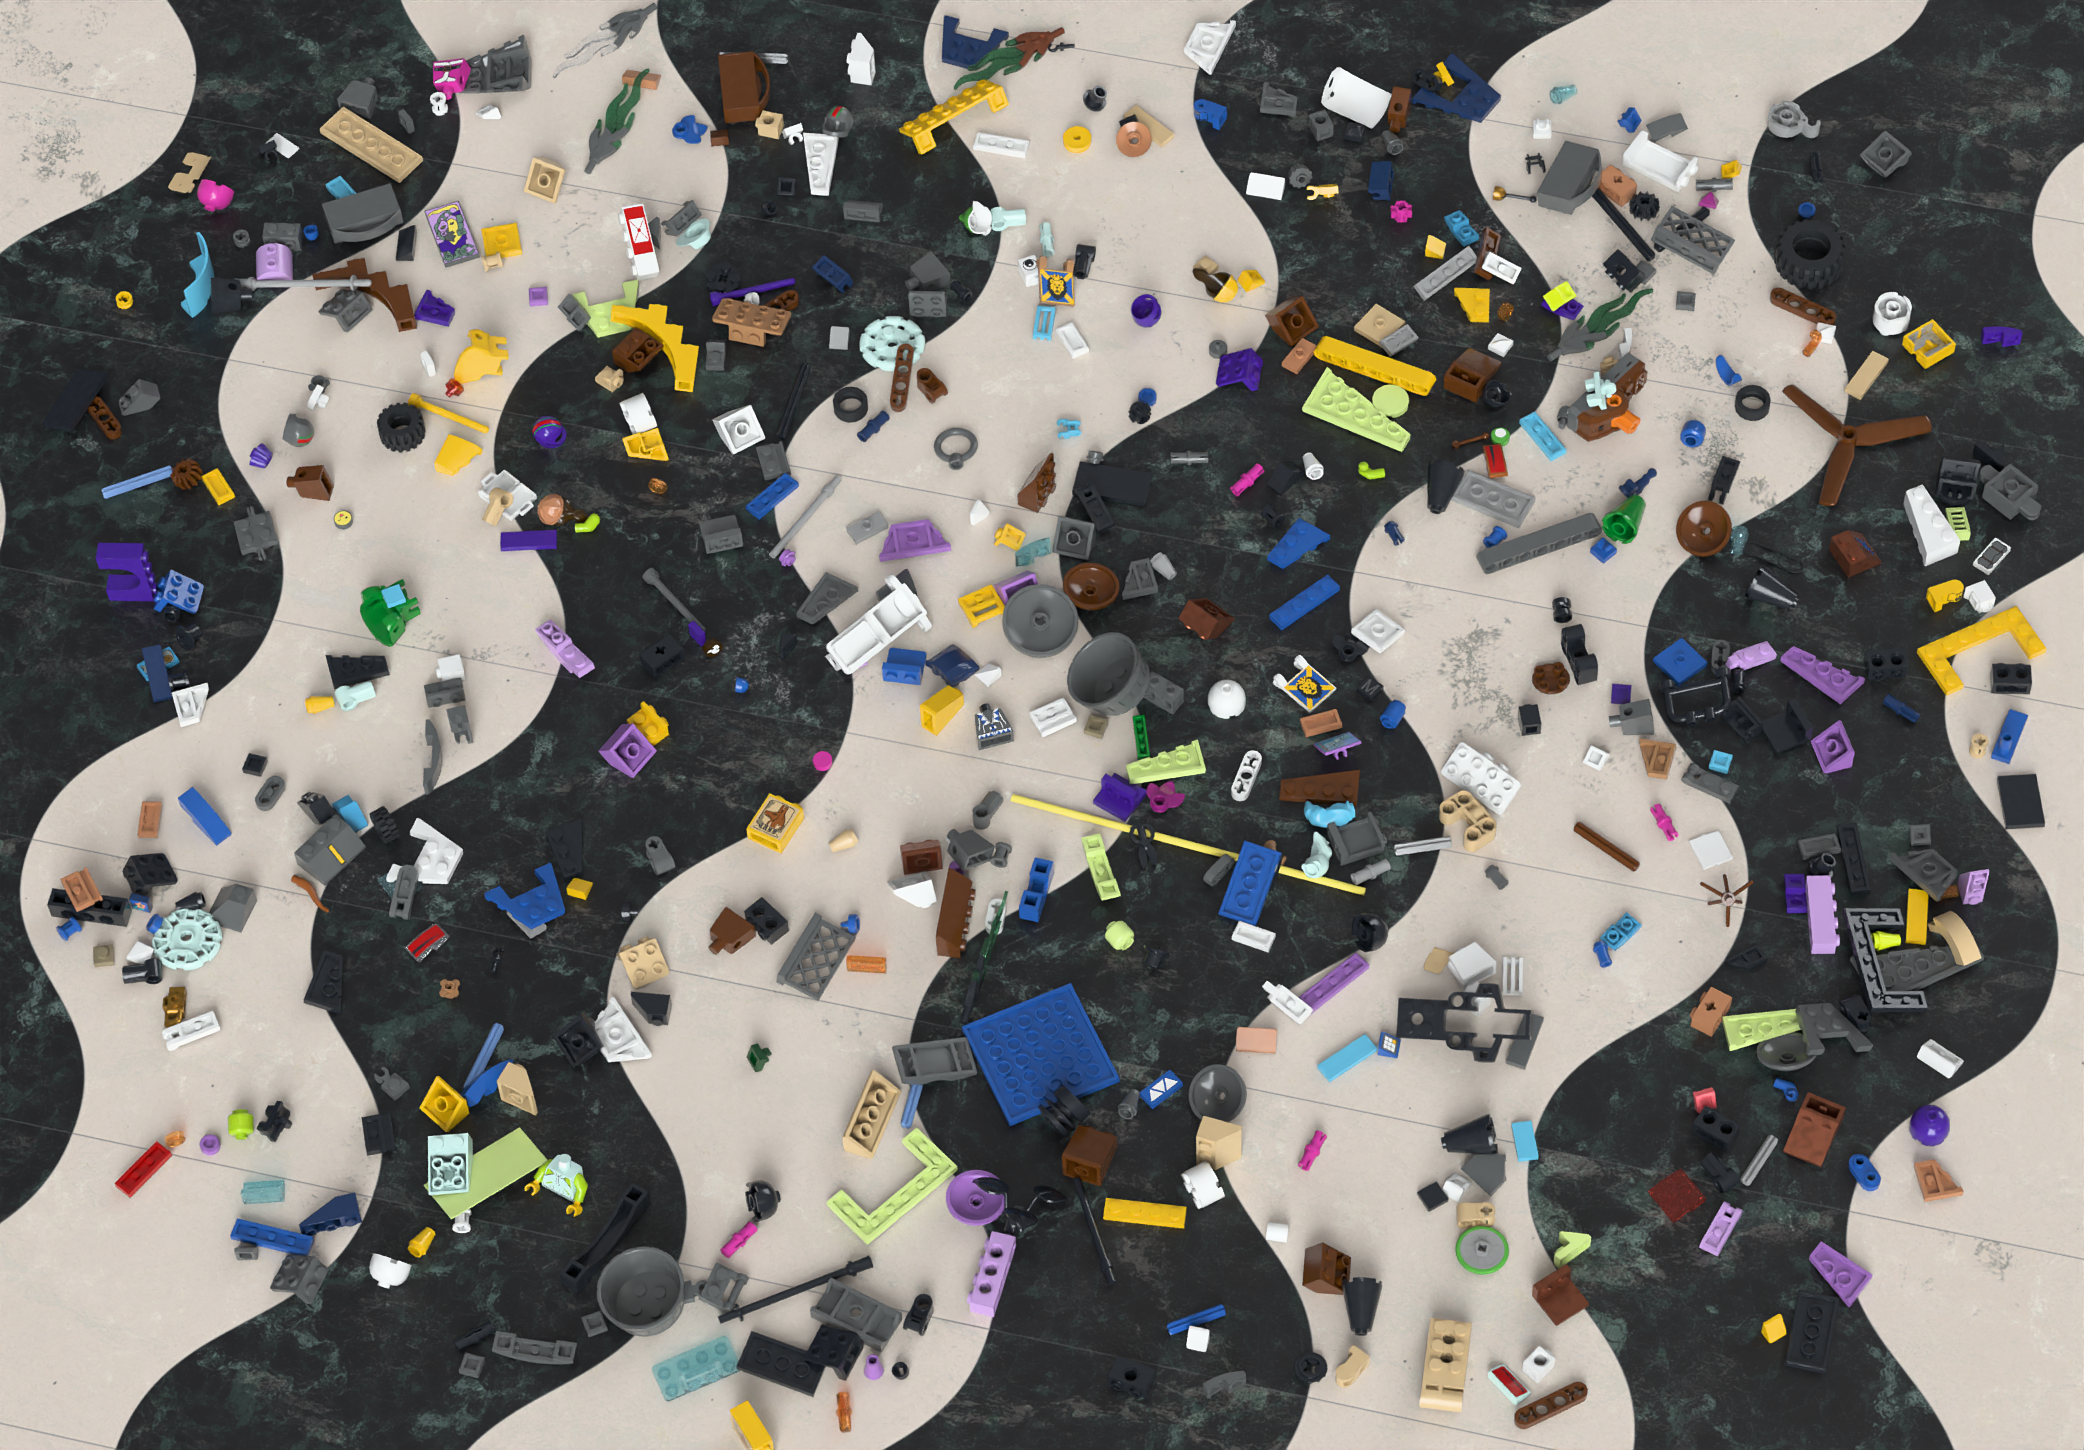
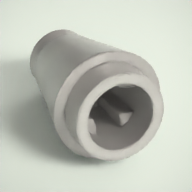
M1159 552L1151 559L1152 568L1168 580L1176 576L1177 572L1166 554L1163 555Z

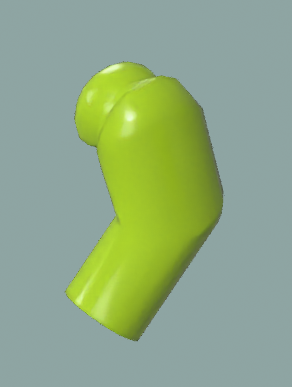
M1361 462L1358 465L1359 474L1367 479L1385 477L1384 468L1372 470L1367 462Z
M593 513L585 523H575V532H592L600 522L599 515Z

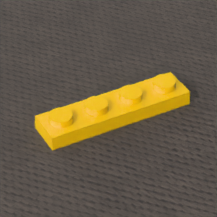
M1106 1198L1103 1219L1184 1228L1187 1207Z

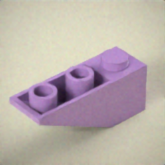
M1989 869L1959 875L1957 885L1963 904L1974 905L1983 901L1990 872Z

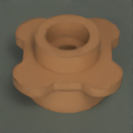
M444 979L440 982L442 988L439 994L441 997L451 999L459 995L458 986L460 982L457 979L453 981Z

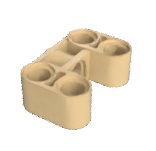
M1465 790L1459 791L1441 803L1439 820L1442 824L1451 825L1462 819L1470 825L1465 830L1463 847L1467 851L1475 852L1495 839L1496 821L1470 792Z

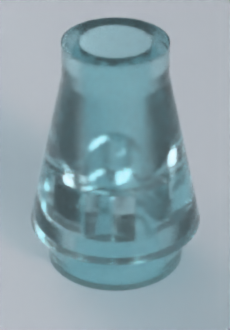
M1575 85L1554 87L1550 91L1551 101L1554 104H1561L1576 95L1577 88Z
M1733 527L1731 533V553L1734 555H1742L1744 546L1749 537L1746 527Z

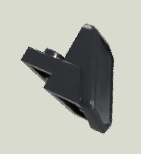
M1943 455L1936 481V495L1952 507L1966 504L1969 500H1973L1981 465L1980 460Z

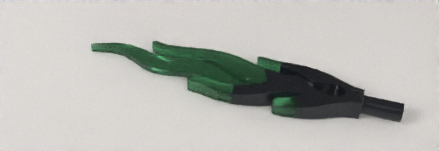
M1008 891L1004 893L1001 906L993 921L989 938L985 937L963 1005L964 1009L959 1021L962 1024H967L987 972L985 970L1002 923L999 920L1006 904Z

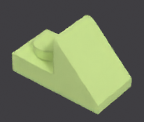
M1559 1232V1242L1563 1246L1555 1252V1266L1558 1269L1589 1248L1591 1236L1582 1233Z

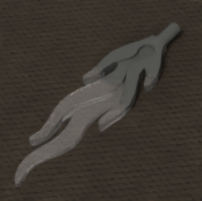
M652 3L644 10L638 9L620 13L604 24H601L599 27L602 31L588 35L571 52L565 54V59L573 58L588 47L578 57L561 63L554 71L553 78H556L560 72L567 68L587 63L601 49H603L600 52L601 57L614 52L624 43L628 34L629 39H633L640 32L643 23L648 18L647 15L657 9L656 4Z

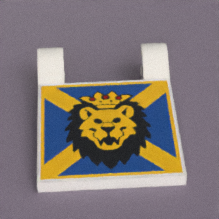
M1298 655L1294 659V666L1301 671L1288 683L1281 674H1277L1274 676L1273 684L1285 691L1311 713L1336 690V687L1312 668L1301 655Z

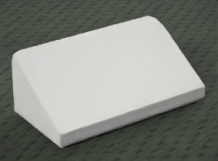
M1251 172L1246 194L1281 200L1285 188V178Z
M1487 252L1481 267L1511 284L1515 283L1521 271L1520 267L1491 252Z
M1932 1039L1922 1045L1917 1055L1918 1059L1947 1078H1951L1964 1062Z

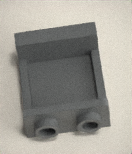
M1371 811L1367 812V818L1336 827L1335 822L1327 824V836L1341 866L1385 852L1386 836L1384 832H1380L1379 820L1373 816Z

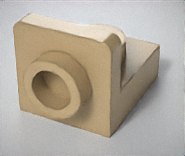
M606 366L595 377V381L613 392L624 382L623 371L621 369L614 371Z

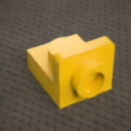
M1006 523L995 532L994 537L996 540L994 545L998 546L1001 542L1018 551L1026 534Z

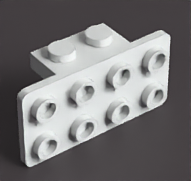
M1461 742L1441 770L1442 775L1463 790L1470 792L1474 798L1495 813L1503 814L1521 788V783L1508 772L1510 768L1502 763L1499 765L1495 763L1493 756L1487 752L1484 754L1479 753L1466 743Z

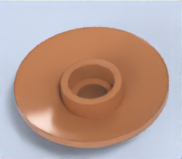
M1130 122L1123 125L1116 136L1118 149L1128 157H1139L1145 154L1152 142L1149 129L1139 122ZM1132 139L1138 140L1136 144L1131 143Z

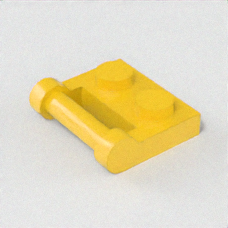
M992 584L958 599V604L972 628L994 616L1003 615L1005 608ZM992 605H996V608L989 610L983 614H980L976 617L974 616V613H977Z

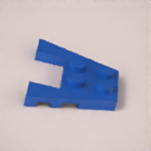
M551 863L535 869V875L543 885L510 899L500 886L485 892V899L487 901H493L501 910H507L512 914L513 918L530 929L565 914V907Z

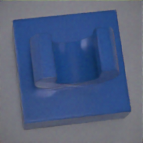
M1629 107L1622 114L1621 120L1617 122L1620 127H1625L1628 133H1634L1642 120L1635 107Z
M1601 538L1590 548V553L1604 564L1617 553V549L1605 538Z

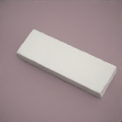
M977 132L973 149L1026 158L1030 143L1028 140Z

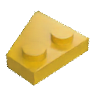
M1454 288V295L1460 300V305L1466 311L1470 322H1489L1490 289Z

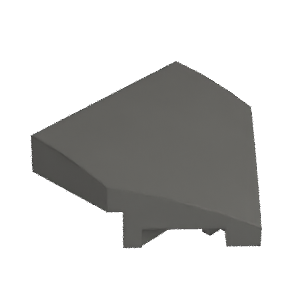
M1475 1154L1461 1170L1489 1196H1492L1506 1181V1155Z

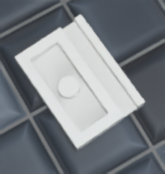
M1064 697L1030 712V718L1038 731H1040L1042 737L1076 722V717L1073 715Z

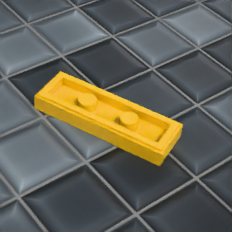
M1908 890L1905 943L1926 944L1928 893L1924 890Z

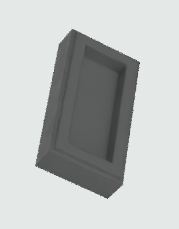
M1836 833L1802 839L1797 842L1802 860L1817 858L1823 853L1832 855L1841 852Z

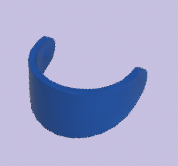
M1719 355L1715 362L1718 374L1723 382L1731 386L1742 381L1740 374L1732 370L1723 355Z

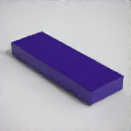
M557 530L501 532V552L557 549Z

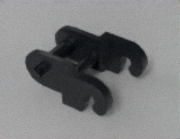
M1540 153L1537 156H1529L1527 154L1525 160H1527L1526 169L1528 175L1531 174V165L1539 164L1543 173L1546 172L1544 160H1541L1542 156H1540ZM1536 159H1538V162H1532V163H1531V161H1530V160H1536Z

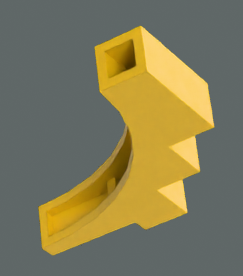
M649 304V310L612 305L611 322L625 324L632 328L636 327L664 345L662 350L667 355L673 368L675 390L693 392L699 346L681 344L683 326L666 324L667 306Z

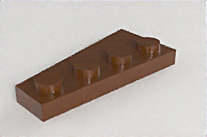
M1360 770L1281 780L1280 800L1294 802L1309 801L1311 803L1332 805L1336 803L1345 804L1346 801H1349V803H1353V806H1357Z

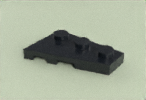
M325 655L334 689L390 675L385 656H361L357 658L350 657L349 655H342V657Z

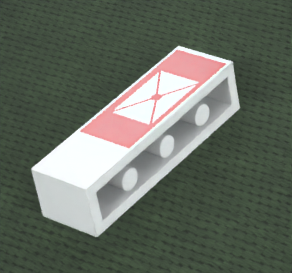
M643 204L622 207L620 214H618L619 224L623 225L622 237L624 242L627 241L628 245L626 253L628 259L631 258L632 265H630L632 276L635 275L638 281L655 278L660 271Z

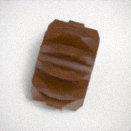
M190 458L187 460L182 459L180 463H176V467L171 468L172 473L170 476L173 483L183 490L187 488L192 489L193 485L198 486L197 481L202 480L201 475L203 472L200 465Z

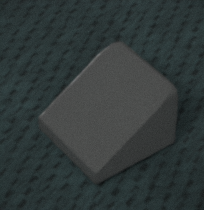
M239 1246L234 1248L237 1260L258 1259V1246Z

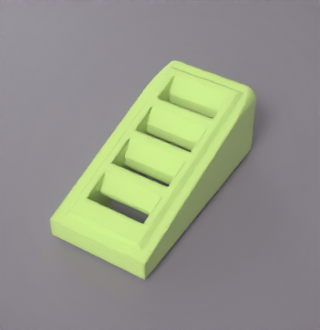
M1965 507L1946 508L1947 521L1960 541L1969 540L1971 533Z

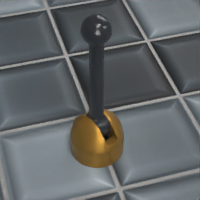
M1495 186L1493 200L1501 201L1505 197L1529 200L1531 203H1535L1537 200L1535 196L1527 197L1506 193V190L1500 186Z

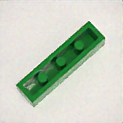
M1145 715L1133 716L1137 759L1150 758Z

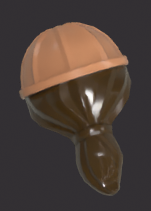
M559 494L545 496L537 506L540 520L547 525H563L569 520L583 523L590 516L581 509L573 508L570 501Z

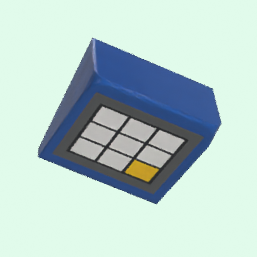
M1381 1032L1378 1055L1398 1058L1401 1040Z

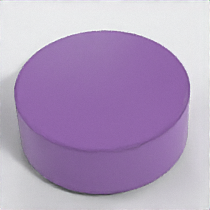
M211 1134L204 1136L199 1144L201 1151L209 1156L216 1154L221 1147L218 1137Z

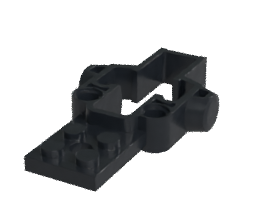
M1479 983L1476 993L1453 992L1448 1000L1399 998L1396 1038L1446 1041L1450 1049L1472 1051L1474 1061L1493 1063L1496 1061L1503 1039L1532 1041V1016L1534 1011L1505 1009L1500 985L1495 983ZM1456 996L1463 998V1003L1459 1007H1456L1453 1002ZM1476 998H1493L1497 1005V1008L1494 1010L1496 1013L1526 1014L1525 1035L1493 1034V1038L1496 1039L1492 1048L1474 1047L1472 1040L1477 1038V1033L1446 1031V1013L1448 1010L1478 1012L1479 1007H1476L1474 1004ZM1417 1013L1423 1016V1021L1419 1025L1414 1024L1412 1020L1413 1016ZM1454 1036H1459L1461 1042L1458 1046L1454 1047L1451 1044V1039Z

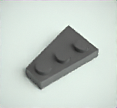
M825 572L796 615L798 618L813 625L857 593L858 587Z

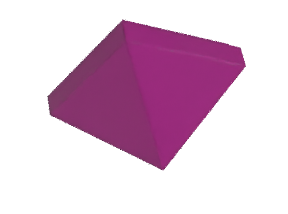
M1709 192L1701 197L1698 205L1716 209L1719 201L1712 192Z

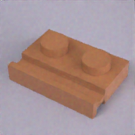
M86 867L80 872L76 871L60 879L76 912L95 904L94 902L98 900H103Z

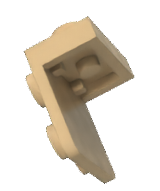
M648 936L637 940L639 944L631 947V944L619 948L621 952L616 953L619 961H622L633 988L642 987L669 974V969L655 938L649 939Z

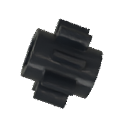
M1138 401L1130 406V411H1128L1130 415L1128 417L1132 423L1144 424L1149 421L1151 408L1147 403L1143 404V402Z

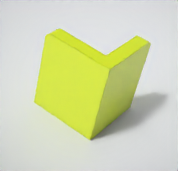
M1566 281L1543 297L1551 310L1555 311L1563 304L1574 299L1576 294Z

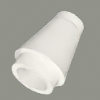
M1306 453L1303 456L1306 475L1312 480L1319 479L1323 475L1324 468L1312 453Z

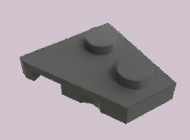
M1264 82L1260 113L1296 116L1298 97L1287 94L1280 88L1276 90L1270 87L1268 82Z
M1150 559L1132 561L1126 578L1125 588L1122 592L1123 600L1158 593V586Z

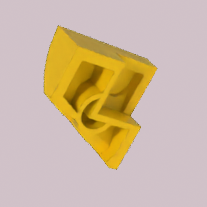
M658 428L622 438L629 457L662 461L669 460Z

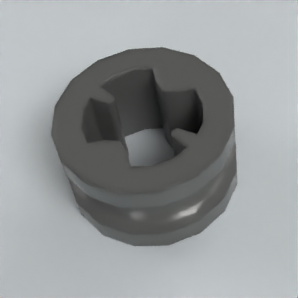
M237 230L233 234L234 243L237 247L243 248L249 245L250 237L246 230Z

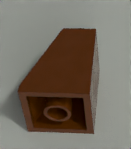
M1079 1125L1062 1154L1063 1175L1071 1178H1081V1181L1101 1187L1117 1148V1137L1110 1132H1100L1091 1126L1084 1127Z

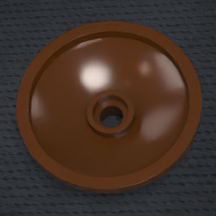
M1698 501L1689 505L1679 516L1676 525V535L1680 545L1690 554L1699 557L1712 556L1721 551L1727 545L1732 533V522L1729 514L1722 506L1712 501ZM1709 528L1710 532L1705 534V530Z
M1082 563L1072 567L1066 573L1063 579V592L1068 595L1075 606L1086 610H1098L1109 606L1116 600L1119 593V581L1113 571L1101 564Z

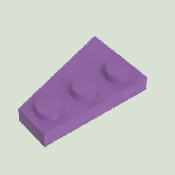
M1822 1241L1809 1256L1811 1263L1849 1308L1872 1279L1873 1275Z

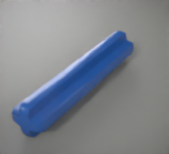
M1222 1304L1169 1322L1167 1323V1330L1172 1335L1189 1329V1326H1197L1225 1316V1308Z

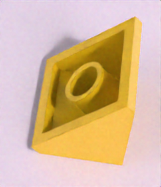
M436 1076L420 1109L445 1132H449L469 1114L466 1100L440 1076Z

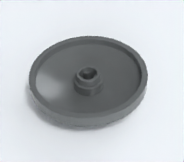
M1043 584L1030 585L1017 591L1006 603L1002 618L1003 631L1008 642L1020 653L1034 658H1047L1061 653L1072 643L1077 633L1078 613L1074 603L1060 589Z

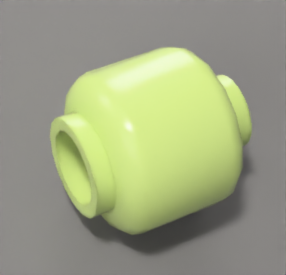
M1113 921L1106 927L1105 938L1116 950H1126L1133 944L1134 932L1124 921Z

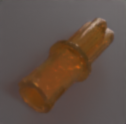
M839 1392L836 1395L838 1406L836 1415L839 1418V1429L842 1433L851 1431L850 1415H852V1409L850 1408V1395L848 1392Z

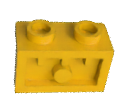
M643 701L640 703L641 709L627 719V724L633 723L650 744L654 746L669 735V724L664 717L660 718L657 715L653 706H648Z

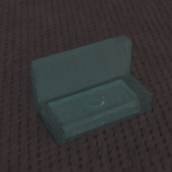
M284 1180L243 1183L241 1197L244 1204L285 1202Z

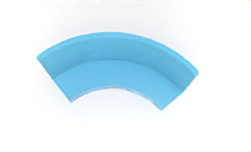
M200 232L196 234L202 254L189 262L196 274V279L184 290L186 299L181 302L182 308L192 318L200 313L208 304L207 301L211 295V278H214V270L208 248Z

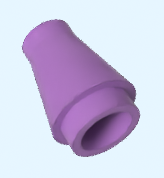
M872 1354L866 1359L864 1375L868 1379L877 1380L883 1375L884 1367L878 1357Z

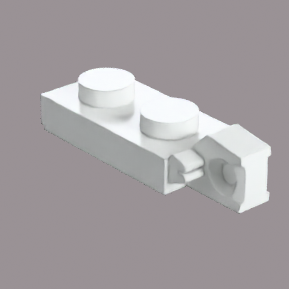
M1266 981L1262 986L1270 994L1267 997L1270 1002L1300 1026L1312 1013L1313 1009L1283 985L1278 984L1275 987Z

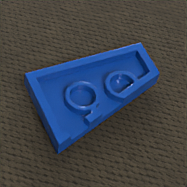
M1299 518L1269 553L1267 560L1284 569L1300 559L1304 553L1316 549L1320 543L1329 541L1330 535Z

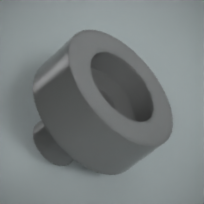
M1222 340L1212 341L1209 345L1210 356L1220 359L1221 356L1226 355L1227 344Z

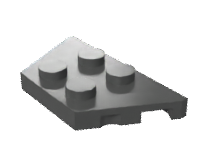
M1934 849L1910 851L1907 856L1897 857L1896 853L1890 854V861L1935 901L1941 899L1957 877V869Z

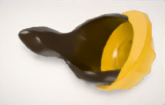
M1194 268L1192 271L1194 277L1205 284L1206 293L1214 301L1228 302L1236 296L1238 285L1232 274L1218 272L1211 275L1204 269Z

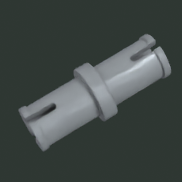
M1383 859L1373 865L1368 864L1364 869L1352 873L1351 880L1356 886L1368 879L1373 880L1377 875L1391 869L1387 859Z

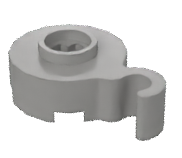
M1783 101L1782 104L1776 106L1774 104L1770 108L1767 125L1769 130L1779 137H1793L1802 132L1808 138H1815L1819 134L1821 121L1817 120L1816 125L1810 126L1808 118L1800 110L1798 104L1791 101Z

